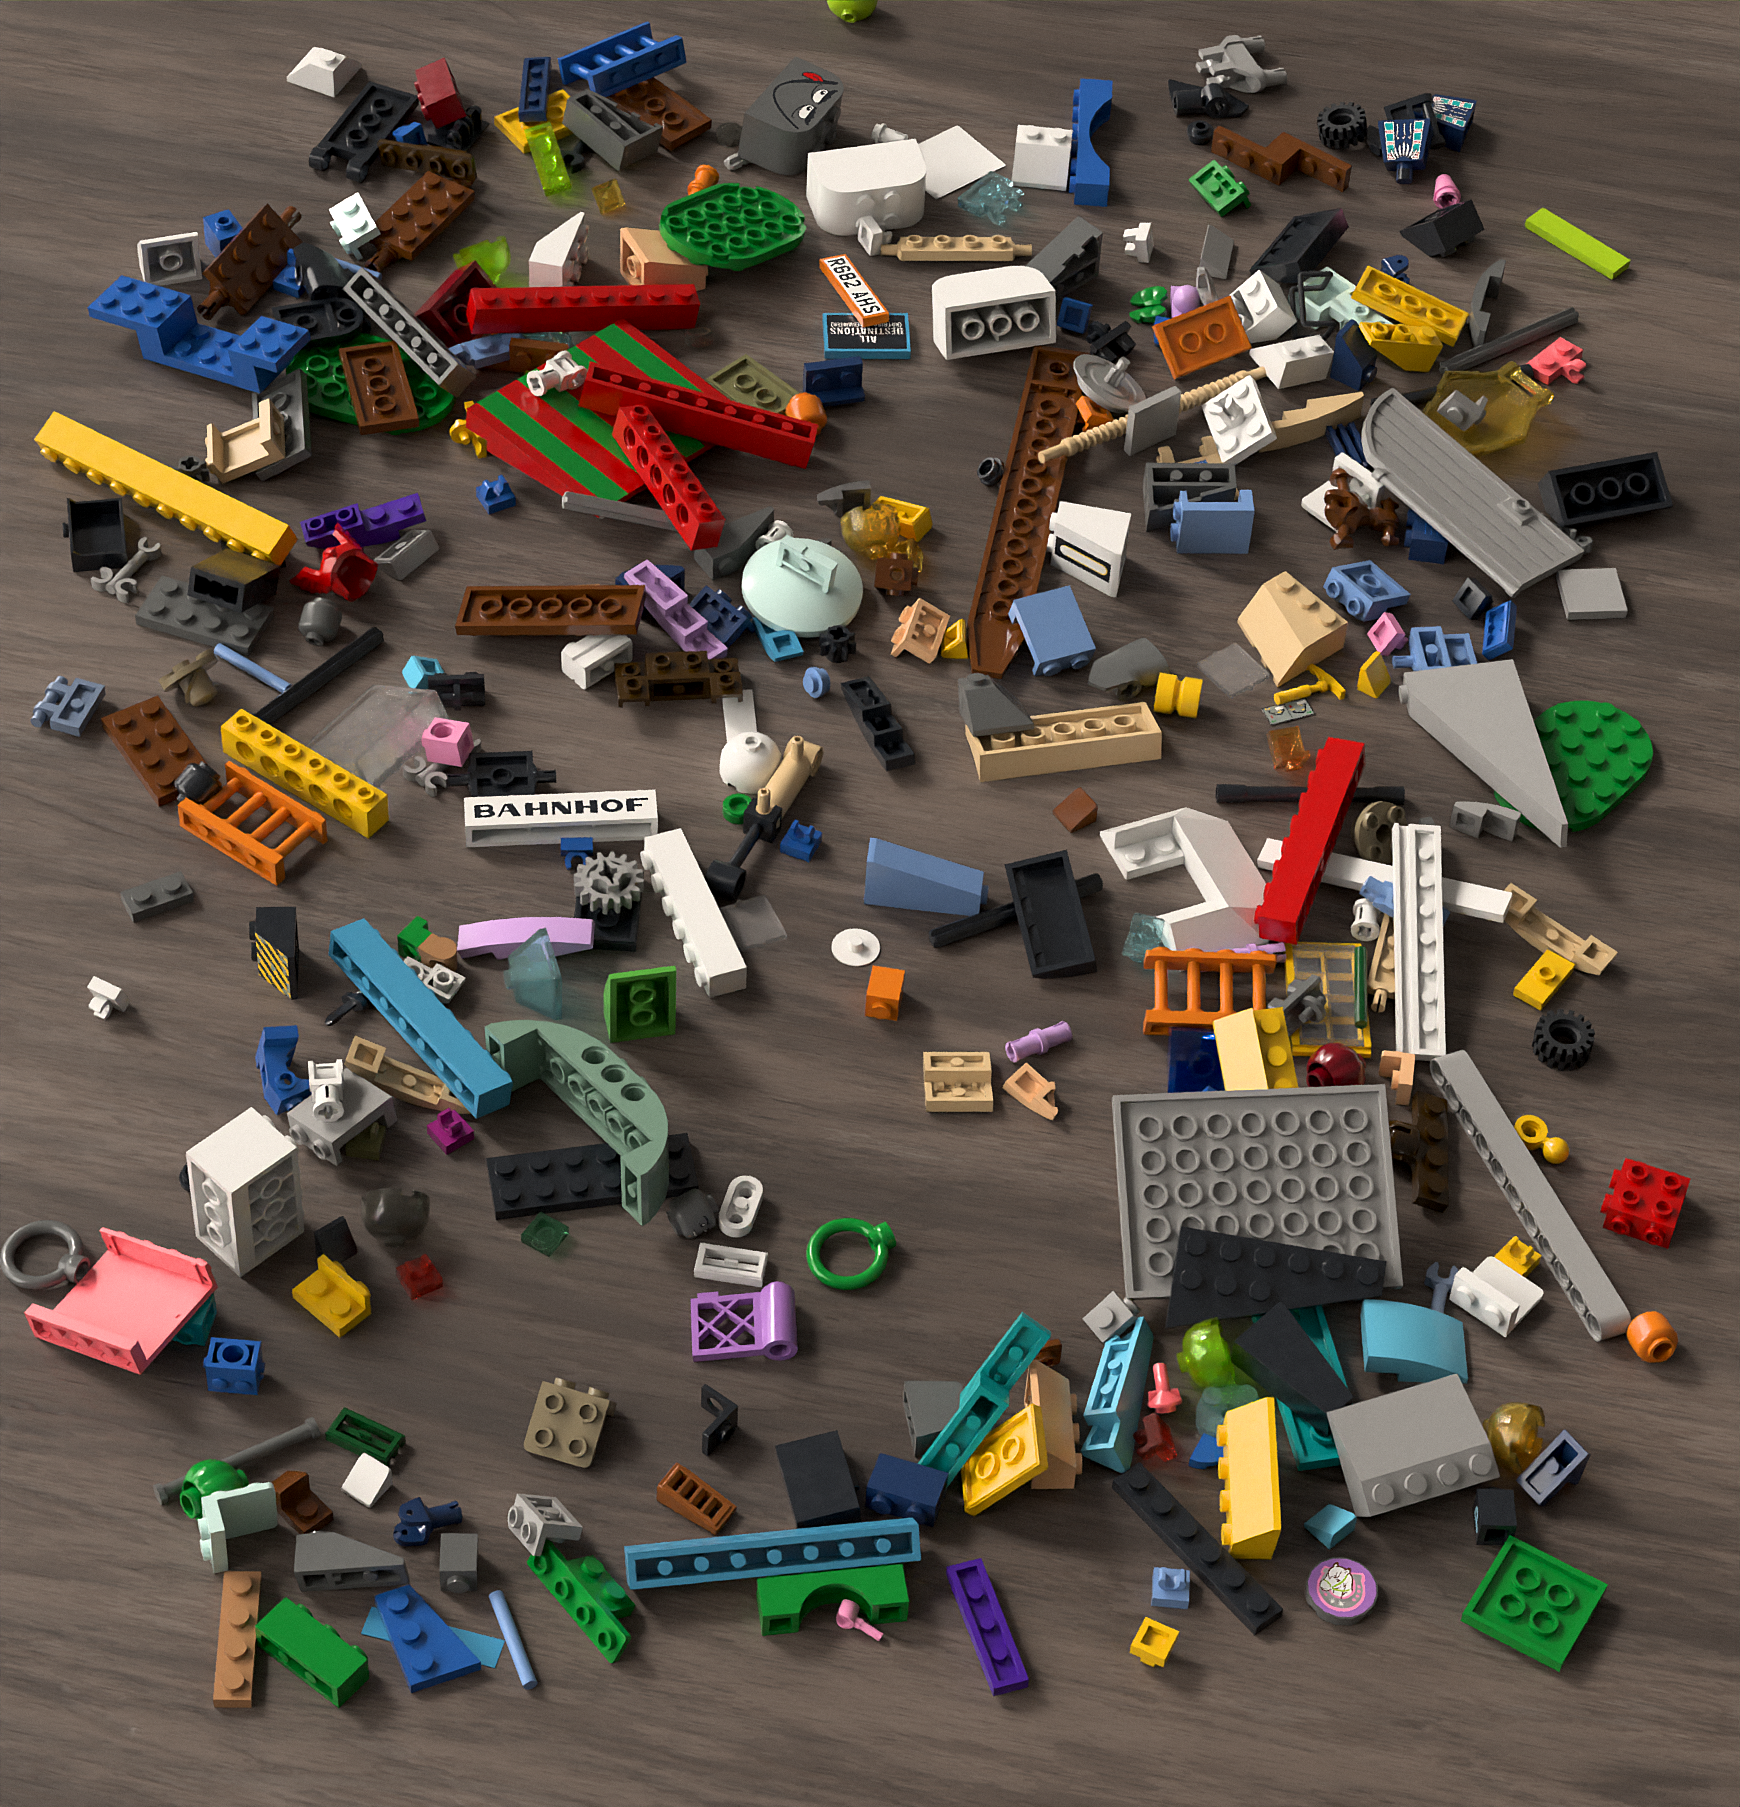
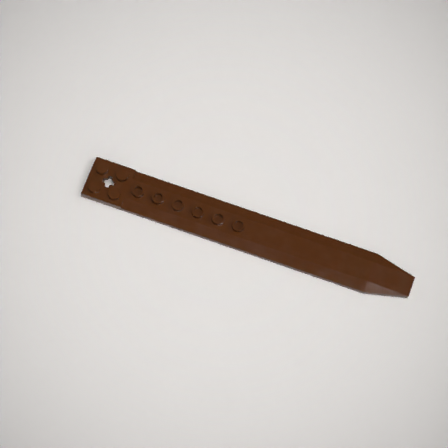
M1042 345L1034 346L967 622L971 674L981 673L989 675L991 678L1002 679L1026 641L1019 623L1012 624L1008 613L1013 600L1037 594L1048 539L1051 534V530H1049L1052 512H1056L1068 456L1063 455L1041 463L1038 459V453L1059 445L1065 438L1073 437L1079 411L1076 403L1083 395V391L1077 382L1073 363L1078 356L1083 354L1091 355V353Z

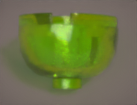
M505 235L497 236V241L490 243L487 239L459 250L460 254H452L457 268H461L476 260L493 283L500 281L499 275L508 269L511 260V253Z
M1218 1317L1194 1324L1186 1331L1182 1339L1183 1352L1176 1353L1181 1373L1188 1372L1194 1383L1202 1388L1211 1390L1236 1385L1233 1363L1230 1362L1231 1355L1228 1343L1225 1342L1223 1337L1221 1338L1220 1332H1224Z

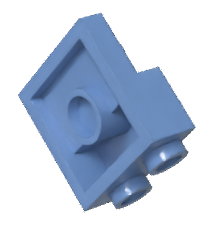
M1371 560L1332 567L1323 586L1329 597L1345 605L1349 614L1363 622L1379 619L1386 612L1387 608L1407 604L1411 595Z

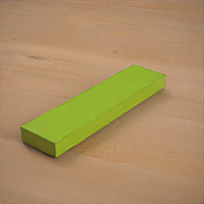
M1541 208L1526 219L1525 228L1611 280L1629 268L1630 259L1545 208Z

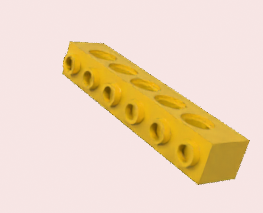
M240 709L221 726L223 753L369 839L389 821L388 794L247 711Z

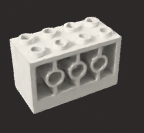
M252 1107L186 1152L196 1237L239 1277H242L304 1232V1211L302 1208V1189L299 1177L301 1171L298 1166L297 1155L299 1152L298 1146L290 1136H283L275 1128L274 1123L266 1115L261 1116Z

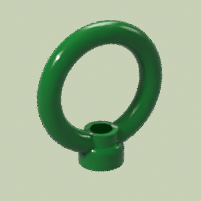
M856 1218L832 1220L818 1228L810 1238L806 1251L807 1263L813 1275L823 1284L840 1290L859 1289L871 1284L883 1273L888 1262L889 1249L896 1247V1239L886 1222L874 1226ZM851 1231L867 1237L871 1249L875 1252L874 1261L867 1270L854 1276H840L825 1268L820 1259V1250L823 1243L836 1233Z

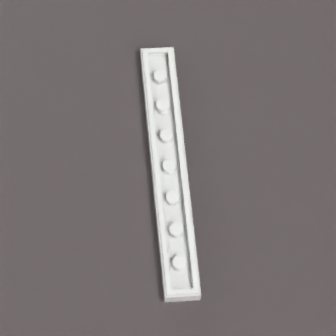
M1267 838L1257 859L1258 868L1273 870L1275 860H1280L1282 856L1281 847L1283 841ZM1332 853L1321 882L1360 891L1369 876L1381 882L1386 880L1393 883V866ZM1442 877V907L1456 913L1501 923L1504 922L1512 903L1513 893Z

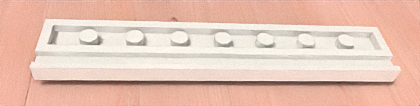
M1394 823L1392 842L1396 1051L1415 1054V1060L1431 1061V1059L1446 1055L1441 826L1419 824L1399 826V823Z

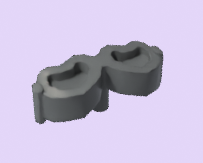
M1558 523L1554 524L1584 550L1583 554L1592 551L1593 541L1590 537H1576V529H1571L1570 527L1562 528Z

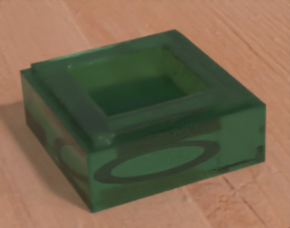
M540 1212L521 1234V1242L550 1257L569 1235V1227Z

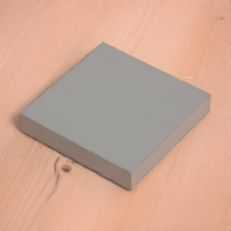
M1176 386L1129 407L1124 451L1129 456L1176 435L1181 391Z
M1616 568L1557 570L1556 580L1567 620L1626 618L1628 610Z

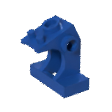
M297 1025L263 1027L255 1056L256 1067L260 1069L264 1099L276 1115L286 1111L289 1112L312 1095L309 1079H299L293 1072L288 1071L287 1068L291 1065L299 1039ZM284 1079L288 1080L291 1084L287 1085Z

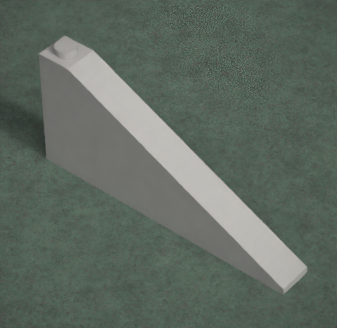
M1513 659L1405 672L1404 683L1402 686H1399V698L1401 704H1406L1409 716L1560 848L1567 847L1568 822Z

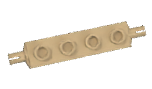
M909 235L908 237H900L897 244H881L880 255L897 256L901 261H1013L1015 256L1031 257L1032 245H1015L1011 237H1004L1002 235H994L992 237H977L974 235H966L964 237H949L947 235L921 237L919 235Z
M1385 913L1367 981V993L1374 995L1371 1009L1376 1012L1378 1002H1380L1378 1013L1385 1010L1387 998L1395 999L1394 918Z

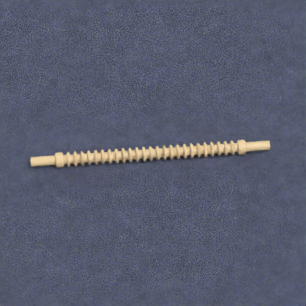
M1261 366L1248 372L1242 370L1235 373V375L1231 374L1222 380L1218 379L1216 382L1198 387L1197 390L1193 389L1190 392H1185L1184 395L1181 394L1179 414L1182 411L1193 409L1195 406H1200L1201 403L1208 402L1249 375L1255 381L1267 377L1266 369ZM1128 415L1120 417L1119 420L1115 419L1112 422H1107L1106 425L1101 424L1099 428L1094 427L1092 430H1087L1086 433L1081 432L1079 435L1063 439L1059 445L1039 452V461L1045 463L1063 455L1069 457L1077 452H1082L1084 449H1089L1090 446L1095 447L1097 444L1108 442L1117 436L1121 437L1123 434H1126Z

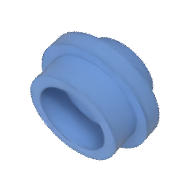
M817 667L808 668L803 678L804 689L813 698L822 697L824 693L828 692L830 689V678L826 670Z

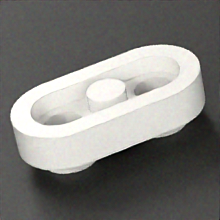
M739 1176L730 1183L719 1212V1228L727 1236L742 1237L751 1231L763 1197V1187L758 1179L752 1176Z

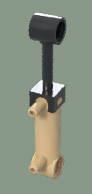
M794 736L790 739L780 765L765 788H761L758 791V799L753 797L744 811L743 833L746 836L728 862L715 859L710 864L705 876L710 891L734 900L739 897L747 875L746 870L740 867L758 839L773 843L781 830L782 819L808 777H813L817 773L823 759V747L804 741V738L801 736Z

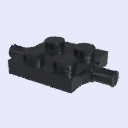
M532 751L469 753L470 766L467 774H448L449 787L468 786L471 797L535 795L538 783H556V769L537 771L533 763Z

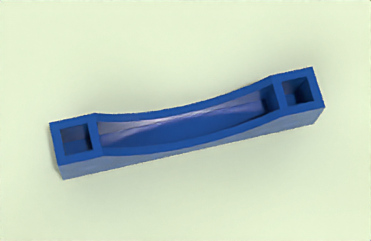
M1080 78L1079 89H1074L1072 123L1077 124H1072V140L1076 141H1072L1070 175L1075 176H1070L1069 193H1074V205L1107 207L1110 167L1096 154L1090 139L1094 132L1110 119L1113 81Z

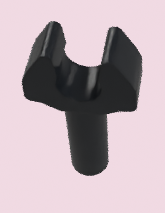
M580 139L571 151L559 150L557 153L558 169H562L566 163H571V174L581 171L584 168V157L581 155L588 145Z

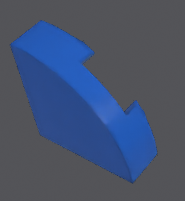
M1203 1433L1189 1459L1188 1466L1206 1469L1207 1466L1218 1465L1219 1457H1223V1446H1217V1439Z

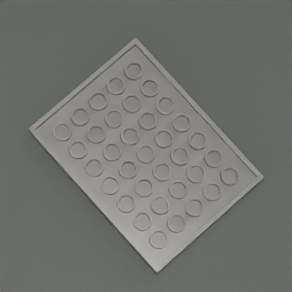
M1385 1084L1113 1095L1112 1111L1125 1295L1127 1299L1132 1301L1169 1299L1181 1226L1387 1261L1383 1290L1401 1289L1403 1287Z

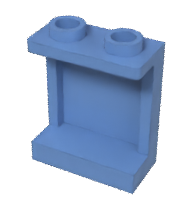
M1240 490L1238 502H1189L1187 492L1180 491L1179 502H1174L1173 518L1176 520V523H1171L1170 539L1171 541H1176L1177 553L1248 554L1255 511L1252 490Z
M1070 585L1013 600L1008 615L1012 624L1019 623L1035 662L1032 670L1034 676L1043 674L1045 676H1052L1062 669L1070 667L1079 669L1090 662L1096 648Z

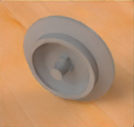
M1089 354L1080 355L1075 359L1073 368L1077 375L1078 385L1099 406L1115 413H1125L1129 411L1130 406L1146 399L1139 384L1125 372L1130 364V361L1125 357H1121L1116 365L1106 359Z

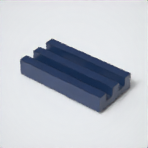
M1354 422L1348 423L1347 427H1344L1343 424H1338L1337 429H1333L1332 426H1326L1325 435L1336 457L1341 453L1346 454L1338 437H1341L1346 447L1345 450L1351 459L1357 461L1366 469L1372 468L1366 461L1361 436Z

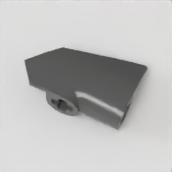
M1140 638L1094 661L1088 685L1105 692L1113 690L1119 700L1126 701L1134 698L1141 688L1158 684L1160 673L1170 674L1169 666L1164 656L1154 644L1146 638Z

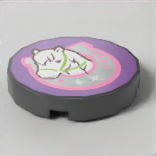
M1332 1557L1320 1561L1311 1569L1305 1584V1597L1309 1607L1311 1605L1316 1611V1615L1323 1621L1334 1625L1350 1626L1359 1623L1360 1619L1368 1617L1373 1612L1378 1598V1586L1372 1572L1360 1562L1345 1557Z

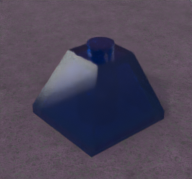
M1169 1026L1167 1093L1202 1092L1207 1086L1217 1091H1225L1214 1030Z

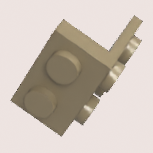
M556 1378L554 1384L542 1381L524 1440V1449L528 1452L575 1466L589 1468L593 1463L606 1416H614L617 1403L608 1400L610 1393L591 1387H589L588 1393L574 1390L576 1383Z

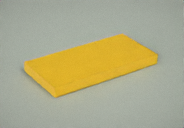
M1367 266L1351 296V299L1405 325L1432 327L1439 340L1454 347L1469 316L1467 312L1371 266Z

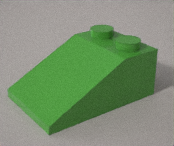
M675 966L609 974L604 989V1017L610 1043L675 1034Z

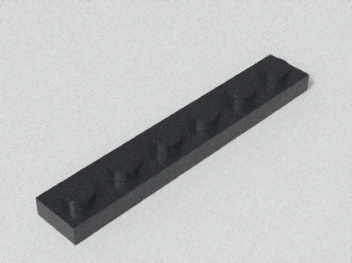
M1140 1462L1113 1480L1112 1489L1254 1636L1282 1617L1283 1608Z

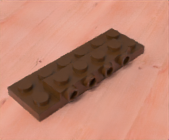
M645 585L467 586L455 629L457 635L471 636L637 634L646 600Z

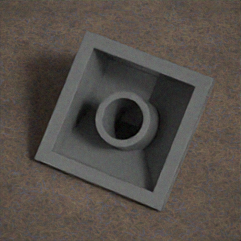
M973 673L968 675L967 678L958 679L959 713L973 737L1034 729V723L1020 700L989 675Z

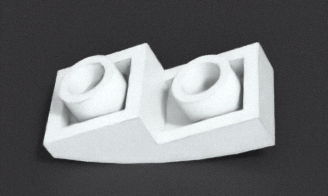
M409 956L404 960V963L417 973L418 978L425 986L434 991L441 1003H449L465 982V977L438 963L432 969Z

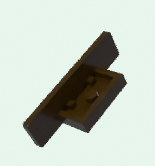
M380 139L377 142L380 161L383 166L422 173L430 171L439 176L475 181L477 179L474 156L467 154V151L421 143L414 145Z

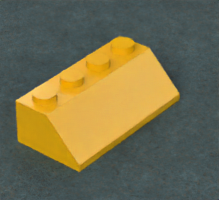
M1266 1397L1227 1411L1223 1425L1217 1426V1446H1223V1457H1219L1218 1477L1225 1480V1490L1220 1491V1512H1226L1227 1522L1222 1524L1221 1542L1222 1545H1228V1553L1234 1559L1271 1560L1281 1533L1274 1397Z

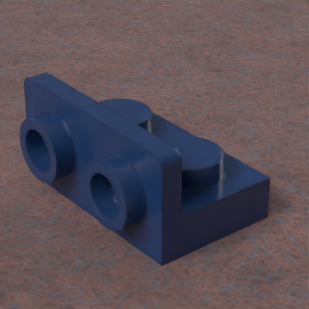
M856 356L804 363L803 392L816 395L820 398L823 407L865 401V393L862 387L863 362L861 357Z
M706 585L689 605L708 621L707 630L727 648L734 643L745 629L753 634L756 630L750 621L753 616L741 605L737 608L731 605L732 599L722 590L718 589L715 592Z

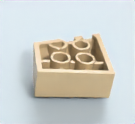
M1286 571L1261 586L1241 613L1237 622L1252 647L1257 648L1264 667L1270 669L1277 688L1306 671L1308 665H1316L1342 649L1348 625L1345 619Z

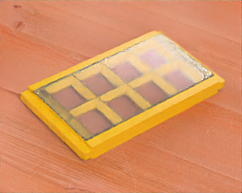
M1298 942L1297 945L1284 943L1286 949L1283 954H1286V961L1284 963L1286 993L1288 985L1294 979L1304 982L1314 974L1320 976V990L1327 1001L1324 1005L1326 1016L1321 1022L1316 1023L1308 1020L1290 1036L1292 1056H1311L1323 1045L1335 1042L1352 1048L1363 1058H1371L1369 1016L1366 1028L1359 1029L1354 1025V949L1361 946V944Z

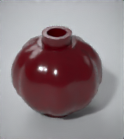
M1335 1042L1325 1044L1314 1052L1308 1060L1307 1085L1308 1087L1365 1085V1060L1359 1053L1346 1045Z

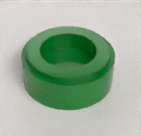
M739 793L727 796L722 806L723 817L730 823L744 824V811L752 799L745 794Z

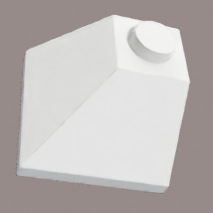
M313 47L287 76V82L335 98L361 68V63L333 51Z

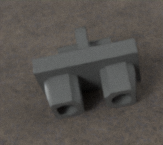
M1312 974L1304 982L1294 979L1288 985V997L1285 1000L1274 998L1268 1004V1009L1283 1007L1288 1036H1291L1308 1020L1318 1023L1325 1018L1326 1010L1324 1005L1327 1001L1320 990V976Z

